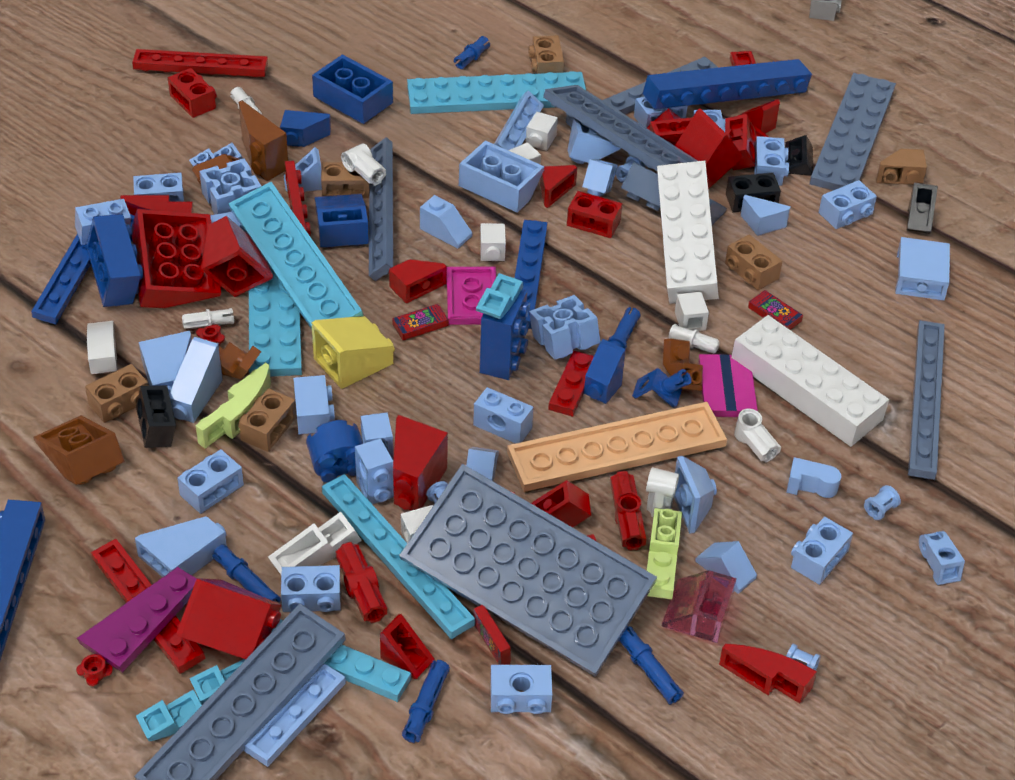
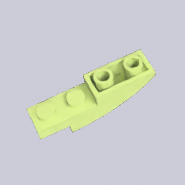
M265 362L239 383L234 384L228 390L229 401L223 403L209 416L200 420L196 425L198 444L206 449L224 434L233 439L240 433L238 424L241 416L245 413L247 414L253 407L255 400L262 396L268 388L270 389L269 364Z
M654 509L647 571L657 576V581L647 596L672 599L682 518V512Z

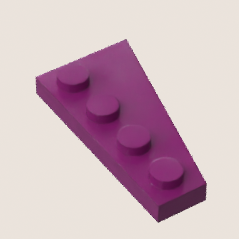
M179 567L175 568L77 637L78 642L92 653L101 655L107 663L123 673L189 601L196 578Z

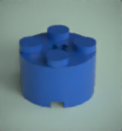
M345 420L330 421L316 428L317 433L312 437L311 433L307 436L306 444L314 471L321 477L323 482H330L336 479L337 476L344 474L356 476L355 446L363 444L359 428L356 424L353 423V426L348 425Z

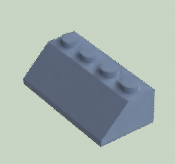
M633 162L621 188L628 191L626 196L638 202L642 198L647 201L646 206L659 211L658 174ZM709 198L711 224L713 225L726 212L727 208Z

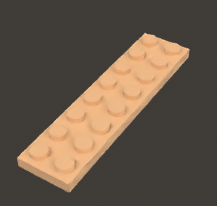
M708 402L507 445V454L521 487L526 492L561 484L566 480L569 482L668 460L678 456L725 447L727 438Z

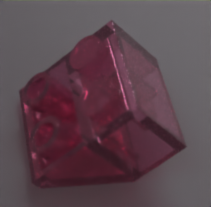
M708 570L678 579L673 597L664 616L662 627L718 643L733 599L737 578Z

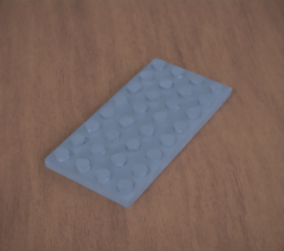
M464 464L460 466L399 555L401 560L477 606H485L492 615L595 677L657 581V576Z

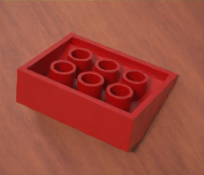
M137 209L131 228L133 244H135L137 249L136 261L138 265L142 266L143 278L139 280L138 284L140 307L169 308L221 295L220 285L201 270L207 227L211 224L210 214Z

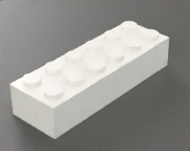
M705 161L657 166L669 304L676 303L677 294L701 292L704 300L719 299Z
M767 315L735 339L731 358L752 371L754 378L850 447L883 421L889 402L887 397L771 316Z

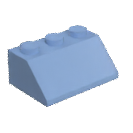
M485 140L459 164L458 186L518 213L531 200L544 171V166Z

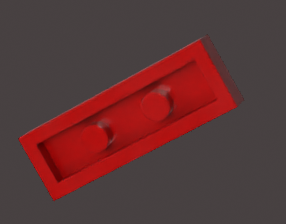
M573 350L549 401L548 410L571 417L574 416L584 394L585 375L594 356Z

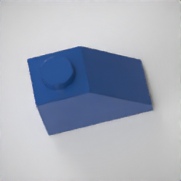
M285 110L280 129L286 132L287 146L305 147L331 134L330 114Z
M602 339L585 375L584 394L607 404L622 386L626 349Z

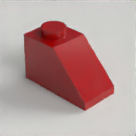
M409 259L389 269V287L406 304L447 284V266L444 263Z
M568 480L531 503L572 528L591 516L589 494Z

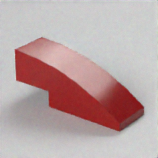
M169 195L120 196V199L125 200L129 213L134 216L137 209L194 213L193 201L170 202Z
M725 644L722 647L719 665L769 696L774 688H776L799 704L812 690L817 671L803 663L782 654L746 645Z

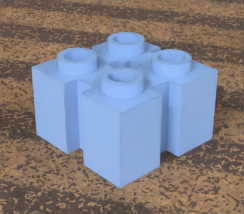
M245 158L226 163V168L219 169L218 166L200 171L202 194L208 204H211L215 215L232 212L228 203L261 187L256 176H252L251 168Z
M575 295L556 301L557 305L553 307L545 305L529 311L533 337L541 346H545L546 351L554 360L572 354L575 348L586 350L600 343L597 316L588 308L584 309V304Z

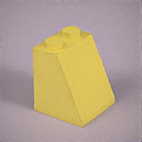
M365 316L322 319L311 322L314 359L341 389L393 364L395 348L389 338L386 339L380 333L377 325L372 324Z

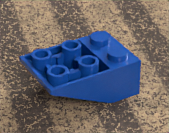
M362 194L314 197L320 248L369 244L368 218Z

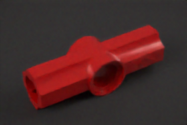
M618 471L617 474L610 477L615 506V522L619 527L622 547H626L628 550H638L646 545L647 541L641 514V499L637 494L634 475L629 474L628 471Z
M352 542L342 544L335 553L336 560L343 572L344 584L349 597L355 599L364 621H369L370 623L381 621L387 615V606L379 591V583L374 568L372 566L368 567L358 544H353Z

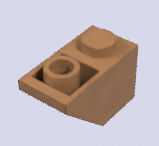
M899 149L881 161L876 183L913 185L915 182L923 184L927 169L924 150Z

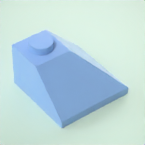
M574 118L567 149L569 157L574 162L584 164V162L589 163L590 159L600 160L621 149L614 146L607 138L597 135V132L593 129L583 126L579 120Z
M678 456L675 473L679 474V480L674 498L680 512H682V518L688 532L691 534L695 533L711 509L713 496L716 495L717 489L715 481L709 478L705 468L684 456Z

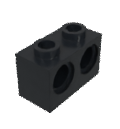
M774 173L729 176L725 195L732 213L741 212L744 195L779 203L781 190Z
M167 385L140 386L136 410L144 448L171 447L176 422Z

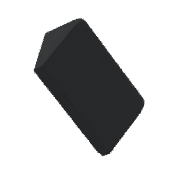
M807 135L785 142V148H788V174L811 176L813 173V146Z

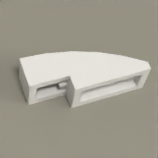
M114 321L88 323L87 325L88 362L91 374L117 371Z
M339 512L319 528L315 523L268 556V558L281 574L282 567L320 566L336 557L335 551L342 544L348 542L358 544L362 540L345 516Z

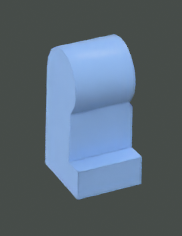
M794 457L786 493L797 495L798 490L815 492L824 498L834 497L839 489L841 473L833 466Z
M939 531L920 535L919 548L922 556L927 559L934 572L933 579L936 584L941 585L961 581L965 560L947 533Z

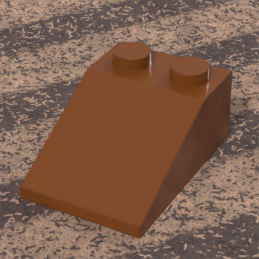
M243 100L239 101L242 140L251 168L256 175L269 181L285 172V161H288L286 132Z
M82 415L33 437L35 443L63 477L75 485L88 483L92 480V477L100 473L111 472L116 469L117 465L125 462L116 434Z

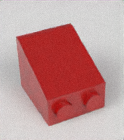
M701 108L696 111L675 145L696 160L705 161L708 189L744 157L729 136Z
M225 216L208 225L201 270L232 296L236 297L273 278L268 263L251 237L229 217Z
M401 415L397 416L393 461L395 505L410 511L424 506L428 499L426 495L427 490L430 486L439 482L447 470L448 432Z
M197 578L176 635L247 659L271 634L272 630L277 627L281 618L279 611L282 604L221 579Z

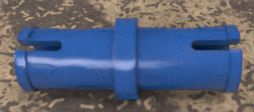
M481 36L473 44H468L464 51L454 58V63L460 60L455 66L459 69H464L471 61L479 59L480 54L490 47V42L484 45L489 41L488 38Z

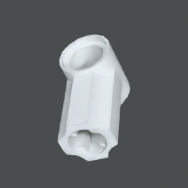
M364 143L341 154L344 167L349 172L356 171L369 184L376 186L386 176V169L372 157L370 149Z
M754 409L742 410L739 413L734 431L736 439L742 443H747L761 461L766 463L780 453L781 446L762 425V416L758 411Z
M654 467L651 468L646 486V491L649 492L647 510L651 513V517L654 516L655 508L671 509L679 480L678 473Z

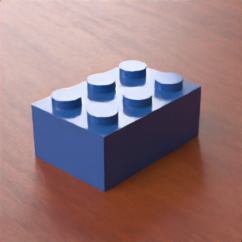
M343 54L312 75L313 97L362 124L393 103V81Z
M123 214L93 216L86 245L103 307L133 304L135 295L139 293V280L143 278L142 266L138 265L136 261V246L130 240V225L125 223Z
M521 290L511 308L501 319L483 313L481 317L480 373L509 380L512 372L518 370L521 359L520 354H525L528 346V339H525L529 328V321L526 320V317L530 310V302H527L526 290Z

